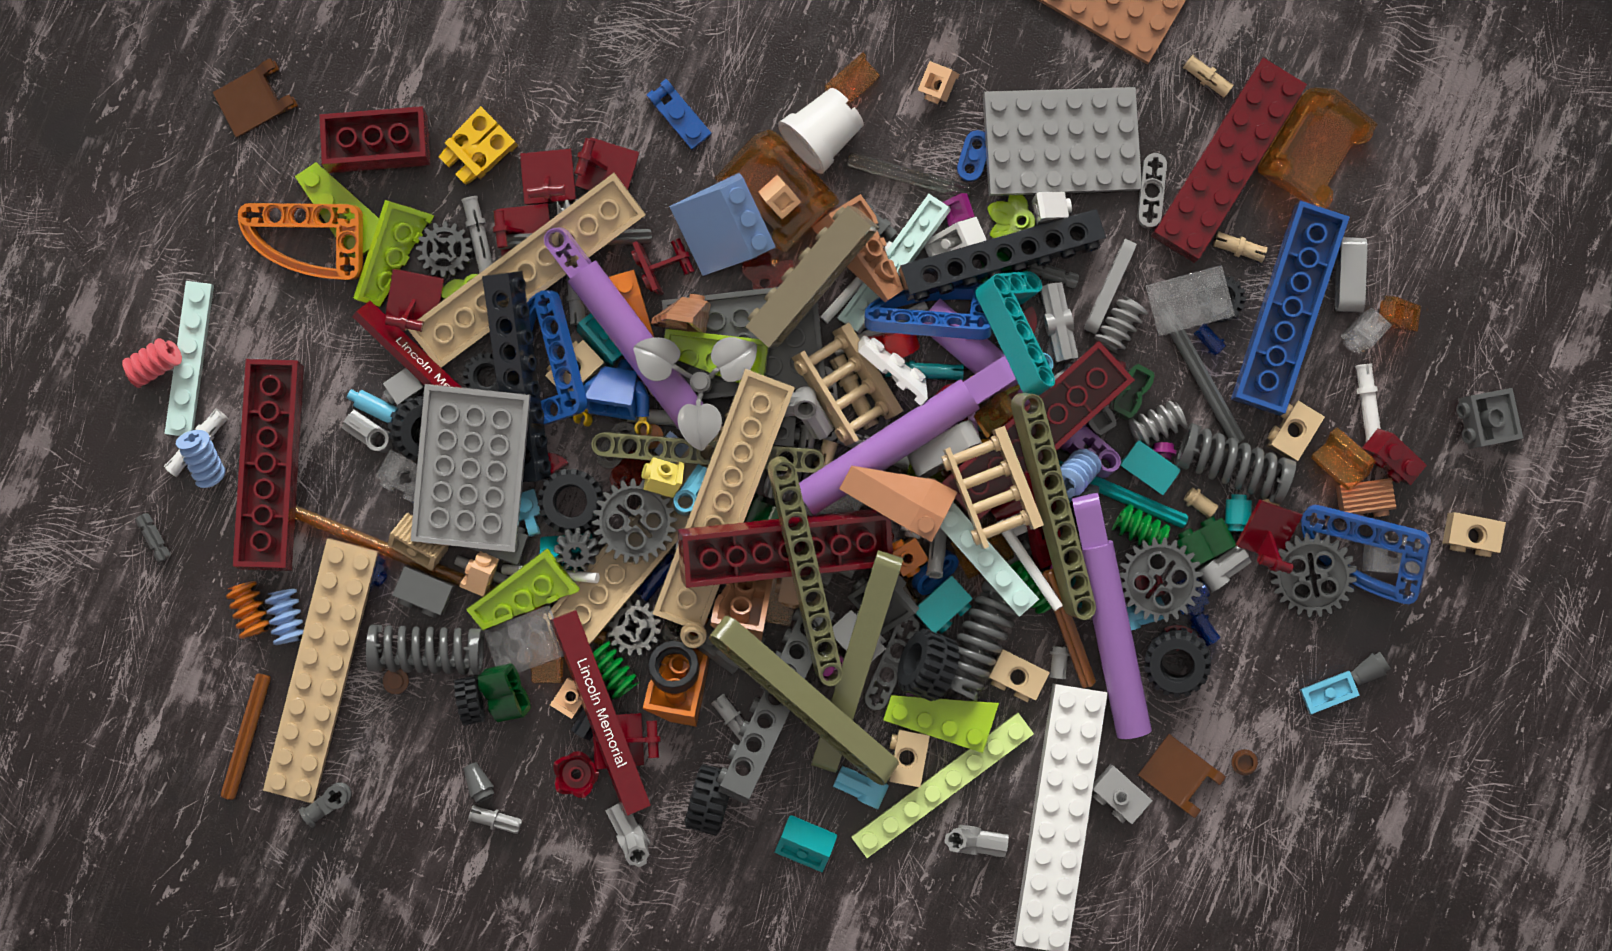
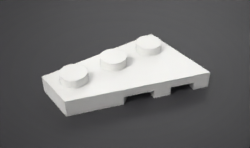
M865 335L858 342V352L882 373L887 374L890 372L896 385L902 390L905 388L910 389L916 395L914 400L922 406L928 399L925 375L917 368L911 369L905 365V361L898 354H890L877 339H870Z

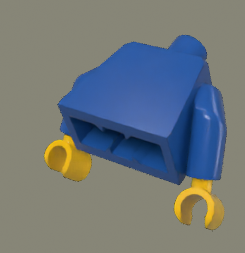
M620 360L617 368L606 366L601 368L598 375H595L583 385L587 398V407L581 414L573 416L575 423L580 424L581 418L584 415L585 420L583 424L589 427L593 421L591 414L634 421L637 416L639 421L635 424V432L640 435L641 425L646 424L647 435L652 433V426L647 422V417L649 416V395L645 384L639 380L637 373L633 371L627 360Z

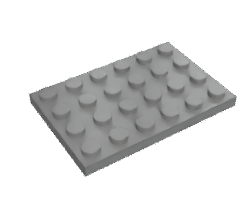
M1136 87L992 91L983 93L989 196L1032 195L1039 192L1089 193L1141 190Z
M425 384L411 541L516 552L531 395Z

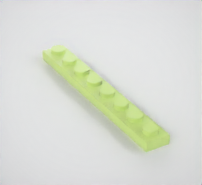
M1016 713L989 733L983 753L968 749L922 783L921 787L914 789L851 836L866 858L870 857L1034 733L1020 714Z

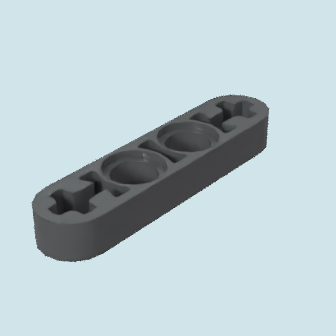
M913 616L903 621L907 623L908 620H912V626L915 627L914 632H908L906 639H911L920 630L919 622ZM902 622L895 626L865 693V703L873 710H881L886 706L897 682L900 658L892 657L890 648L896 643L902 644L904 648L907 645L903 640L895 639L897 633L902 636L904 628L901 627ZM884 667H890L894 671V678L890 682H883L880 679L879 673ZM875 681L882 686L890 687L888 692L884 689L882 690L880 697L884 700L882 703L878 702L876 706L871 704L872 699L869 698L871 693L875 694L878 690L877 686H873Z

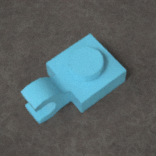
M535 489L522 492L519 522L525 520L528 534L531 537L541 534L535 517L540 515V507L538 506Z

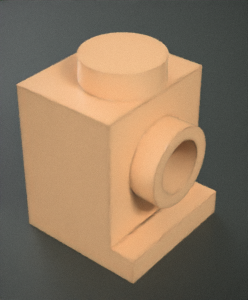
M929 61L918 90L925 94V100L938 104L940 100L947 102L955 80L959 78L960 74ZM942 82L939 90H937V84Z
M480 551L476 555L475 560H469L465 569L466 575L459 587L484 597L493 582L499 559Z
M567 678L550 705L571 719L578 713L582 702L574 681ZM569 691L575 693L576 698L574 701L567 699L566 695Z

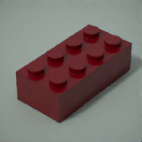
M423 106L319 114L321 160L327 173L430 165L428 115Z

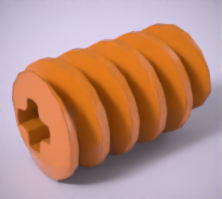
M250 581L228 588V590L232 591L226 595V598L235 600L229 605V608L238 609L232 617L233 619H241L236 624V628L245 629L239 634L240 639L269 631L264 630L269 621L261 620V617L267 612L257 609L263 604V601L254 600L260 594V591L251 590L257 584V581Z

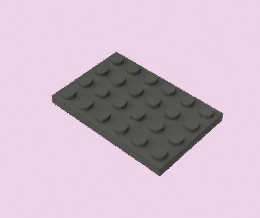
M772 288L704 295L705 301L711 304L706 333L759 339L746 328V325L750 322L747 318L757 307L759 309L762 308L767 302L764 298ZM678 299L662 300L663 310ZM818 301L779 347L768 348L765 376L795 387L794 390L804 386L809 387L804 377L795 370L792 357L802 351H805L809 357L823 348ZM823 359L814 365L822 379L826 377ZM680 361L675 363L692 375L696 372L710 374ZM683 375V377L690 385V379ZM715 375L712 378L711 390L703 394L702 400L735 397L739 384L727 382L722 377Z

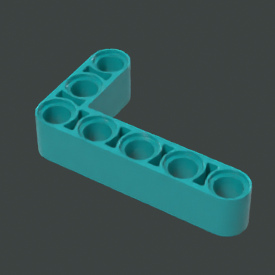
M1030 271L995 274L976 289L977 299L1023 393L1039 396L1054 386L1055 377L1020 305L1042 290V282L1035 273Z

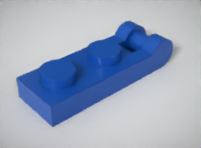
M665 79L660 83L661 86L657 90H651L646 96L693 151L709 138L712 133L678 94L671 83ZM668 94L672 100L664 105L660 99Z

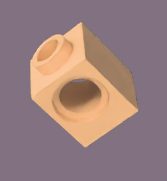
M778 174L758 191L765 202L781 219L801 203L796 194Z

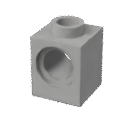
M406 368L383 383L387 389L384 391L385 396L391 404L396 402L397 405L399 403L405 404V399H414L415 396L424 392L425 387Z

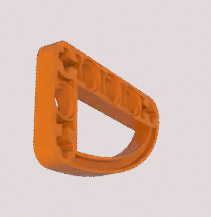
M247 203L238 210V222L244 237L256 251L270 261L287 269L315 277L354 280L360 277L363 270V214L359 207L350 204ZM274 208H278L282 215L277 223L270 219V212ZM299 208L306 212V219L302 223H298L294 217L296 210ZM326 208L330 211L331 218L329 222L322 223L319 219V213L322 209ZM349 209L351 213L355 214V218L350 219V223L348 219L338 218V213L348 214ZM251 211L262 213L263 218L250 219L246 217V214ZM255 227L336 228V269L304 263L280 253L261 238ZM347 235H352L356 241L354 248L350 250L344 246V239ZM344 253H355V257H350V265L355 267L354 271H350V275L349 271L344 269L345 266L349 265V257H344Z

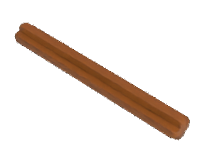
M1054 570L1043 571L1042 575L1062 603ZM1062 606L1054 611L1077 676L1083 688L1092 687L1096 680L1073 617L1066 614Z
M258 673L255 676L221 791V797L233 800L236 798L271 679L268 675Z

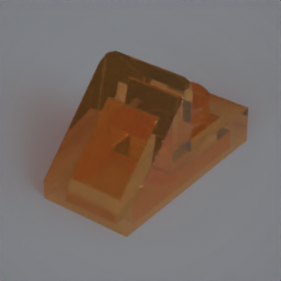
M1385 296V300L1380 303L1378 325L1418 331L1421 306L1396 296Z

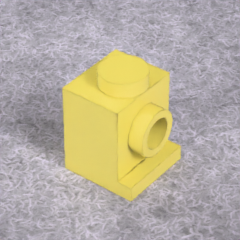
M653 457L649 464L646 463L642 471V478L645 479L644 490L673 498L682 485L684 463L674 464Z

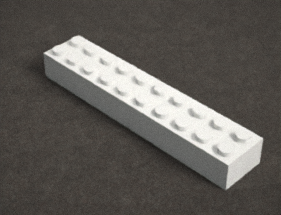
M1052 684L1013 942L1017 946L1048 951H1068L1107 692Z

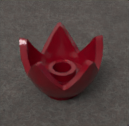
M580 751L561 757L553 764V770L556 775L555 789L556 792L561 794H572L578 798H585L591 792L593 785L599 777V771L595 769V764L586 754ZM574 769L581 771L579 779L573 778L572 771Z

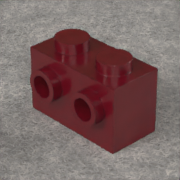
M1379 428L1362 447L1371 457V462L1383 468L1387 472L1386 475L1397 484L1403 482L1412 485L1427 466L1394 433Z

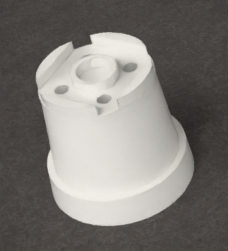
M834 88L825 91L796 114H789L778 123L779 131L792 151L809 168L820 174H823L834 162V156L864 126L862 117L856 108L850 109L846 104L849 100Z

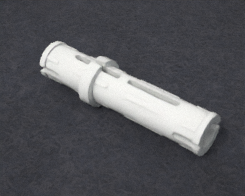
M1372 363L1355 366L1359 389L1356 390L1357 394H1360L1366 442L1377 428L1381 429L1376 400L1378 388L1374 385Z
M216 408L202 425L199 424L195 429L207 432L212 441L215 438L213 435L228 418ZM180 449L164 465L165 469L175 477L187 465L183 460L184 457L180 454Z

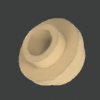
M690 622L682 627L680 637L687 647L697 648L705 642L707 632L701 624ZM689 632H695L698 635L693 636Z

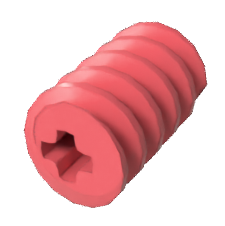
M158 338L154 344L149 343L146 348H141L138 353H133L130 358H125L122 361V365L131 384L141 388L142 385L148 384L150 380H154L166 371L171 370L174 366H178L182 362V356L174 342L170 340L165 342L163 339Z

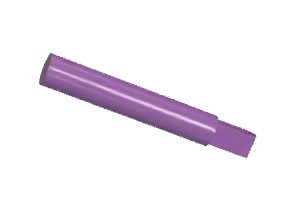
M561 227L548 230L544 236L545 246L569 276L570 280L567 282L679 429L677 421L680 409L686 404L696 406L698 395L683 375L673 368L671 375L663 381L649 380L640 372L633 348L640 341L654 337L597 261H590L569 231ZM555 232L561 233L564 237V243L560 247H556L552 243V236ZM569 255L578 256L579 259L576 261L578 266L569 265L568 262L571 260Z
M939 299L929 310L957 313L942 299ZM925 322V323H923V324H927V325H928V324H934V323ZM951 324V325H949V326L955 327V326H960V325ZM931 336L974 374L1005 356L988 339L975 340ZM1016 380L997 394L1011 405L1014 396L1018 393H1023ZM1029 400L1025 402L1024 408L1030 403ZM1085 424L1060 448L1072 454L1078 449H1085L1084 445L1087 444L1089 446L1087 450L1094 452L1100 461L1105 459L1110 463V469L1102 465L1100 472L1096 475L1100 478H1107L1119 468L1121 464L1120 456Z
M1006 356L1001 357L966 381L958 380L924 402L922 406L919 405L801 481L799 484L803 501L811 513L816 515L847 495V493L839 488L852 465L882 471L886 470L980 409L979 404L1015 382L1016 378Z
M1098 493L1074 497L1072 502L1082 545L1081 550L1096 604V611L1092 620L1116 735L1119 739L1138 738L1149 734L1152 728L1113 541L1107 538Z

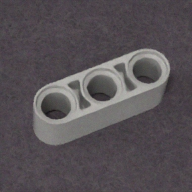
M1343 237L1336 257V311H1364L1367 273L1366 238Z
M968 420L940 434L907 457L916 476L928 478L945 468L941 456L945 455L944 449L950 447L954 455L982 444L972 421Z

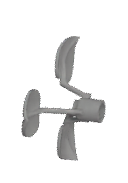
M734 337L718 341L711 352V360L717 367L708 375L704 372H696L692 375L677 366L675 363L679 360L681 353L677 345L668 339L648 338L637 343L633 350L638 368L647 379L663 381L671 375L672 368L690 379L691 388L698 393L696 406L692 404L684 405L679 411L677 422L685 440L694 448L703 451L718 435L722 426V417L718 409L711 404L701 405L703 394L711 390L712 378L719 371L722 378L727 382L741 380L744 370H751L755 362L757 345L754 342Z

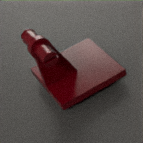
M592 137L590 139L585 138L582 151L578 152L577 155L579 160L574 173L578 175L575 187L590 191L611 174L615 173L628 190L640 152Z
M571 149L520 153L525 205L562 202L565 200L572 201L576 199Z
M548 203L502 208L493 211L495 226L492 228L493 233H496L497 248L508 247L506 234L534 233L549 222ZM501 249V255L503 256L511 249Z
M681 238L676 239V242L674 240L670 242L676 256L651 265L644 247L638 241L632 243L635 250L631 251L637 266L639 265L645 271V274L641 275L645 286L659 296L664 293L656 277V271L676 262L680 263L684 275H689L687 267L690 273L695 271L689 260V251H685Z
M393 269L385 314V325L400 327L402 331L410 329L422 332L424 321H418V319L441 302L444 278Z
M1259 500L1235 545L1257 553L1259 555L1257 563L1267 566L1269 570L1290 574L1293 570V564L1282 561L1278 550L1279 548L1285 550L1286 541L1291 539L1303 515Z
M641 713L617 715L635 765H644L643 742L648 743V758H659L658 742H661V737L658 736L657 721H646L647 737H643ZM593 733L595 769H606L607 767Z

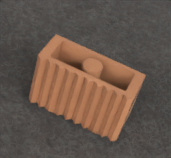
M1392 478L1336 486L1340 511L1361 516L1365 513L1373 512L1374 517L1390 515L1389 510L1396 509Z

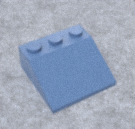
M740 173L669 206L702 276L750 260L775 248V244Z

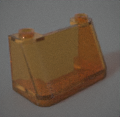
M1310 88L1301 96L1261 160L1258 172L1298 199L1326 209L1333 200V189L1327 186L1351 146L1368 142L1372 138L1373 131L1378 124L1337 89Z
M766 130L754 135L715 177L718 182H721L737 173L742 175L761 217L774 229L771 236L775 246L785 253L791 250L813 229L812 227L827 216L839 204L837 196L772 130ZM777 174L801 201L783 219L776 214L758 192Z

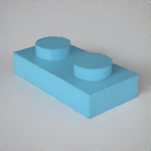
M1350 671L1300 689L1309 714L1360 696Z

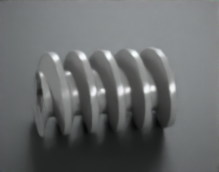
M1123 296L1125 300L1118 299L1116 302L1119 309L1113 308L1111 310L1113 317L1106 318L1105 321L1108 326L1100 327L1103 335L1096 334L1094 337L1106 349L1118 354L1117 348L1126 349L1121 342L1122 340L1131 341L1127 332L1136 333L1137 329L1132 325L1133 322L1139 324L1143 322L1138 315L1148 314L1139 303L1126 296Z
M1168 401L1166 402V409L1162 405L1157 406V414L1150 409L1147 411V417L1144 414H1139L1138 422L1134 418H1130L1128 424L1135 442L1143 441L1145 445L1149 446V437L1158 442L1160 432L1167 438L1169 437V428L1175 434L1178 433V424L1187 429L1185 416L1178 403L1175 402L1174 404Z

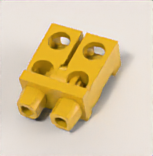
M480 106L452 137L445 142L447 147L442 151L439 158L449 168L460 158L465 165L456 173V176L467 185L476 177L481 180L506 154L512 152L519 145Z

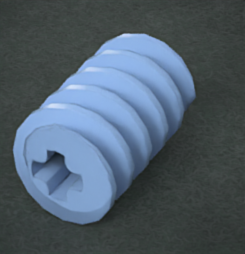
M203 430L189 431L176 440V446L180 449V454L184 457L183 460L188 465V470L192 472L191 476L196 480L195 484L198 487H212L223 479L225 468L207 432Z
M1078 449L1060 467L1068 499L1080 495L1100 472L1102 467L1101 461L1094 452L1087 449Z
M297 589L268 593L271 597L265 600V604L273 605L272 608L267 610V614L275 615L273 619L269 620L270 625H277V628L271 631L272 635L279 636V638L273 641L274 645L301 640L299 636L303 634L304 630L297 629L296 626L303 623V620L295 619L294 617L301 612V609H294L292 607L299 602V599L290 598L292 594L297 592Z

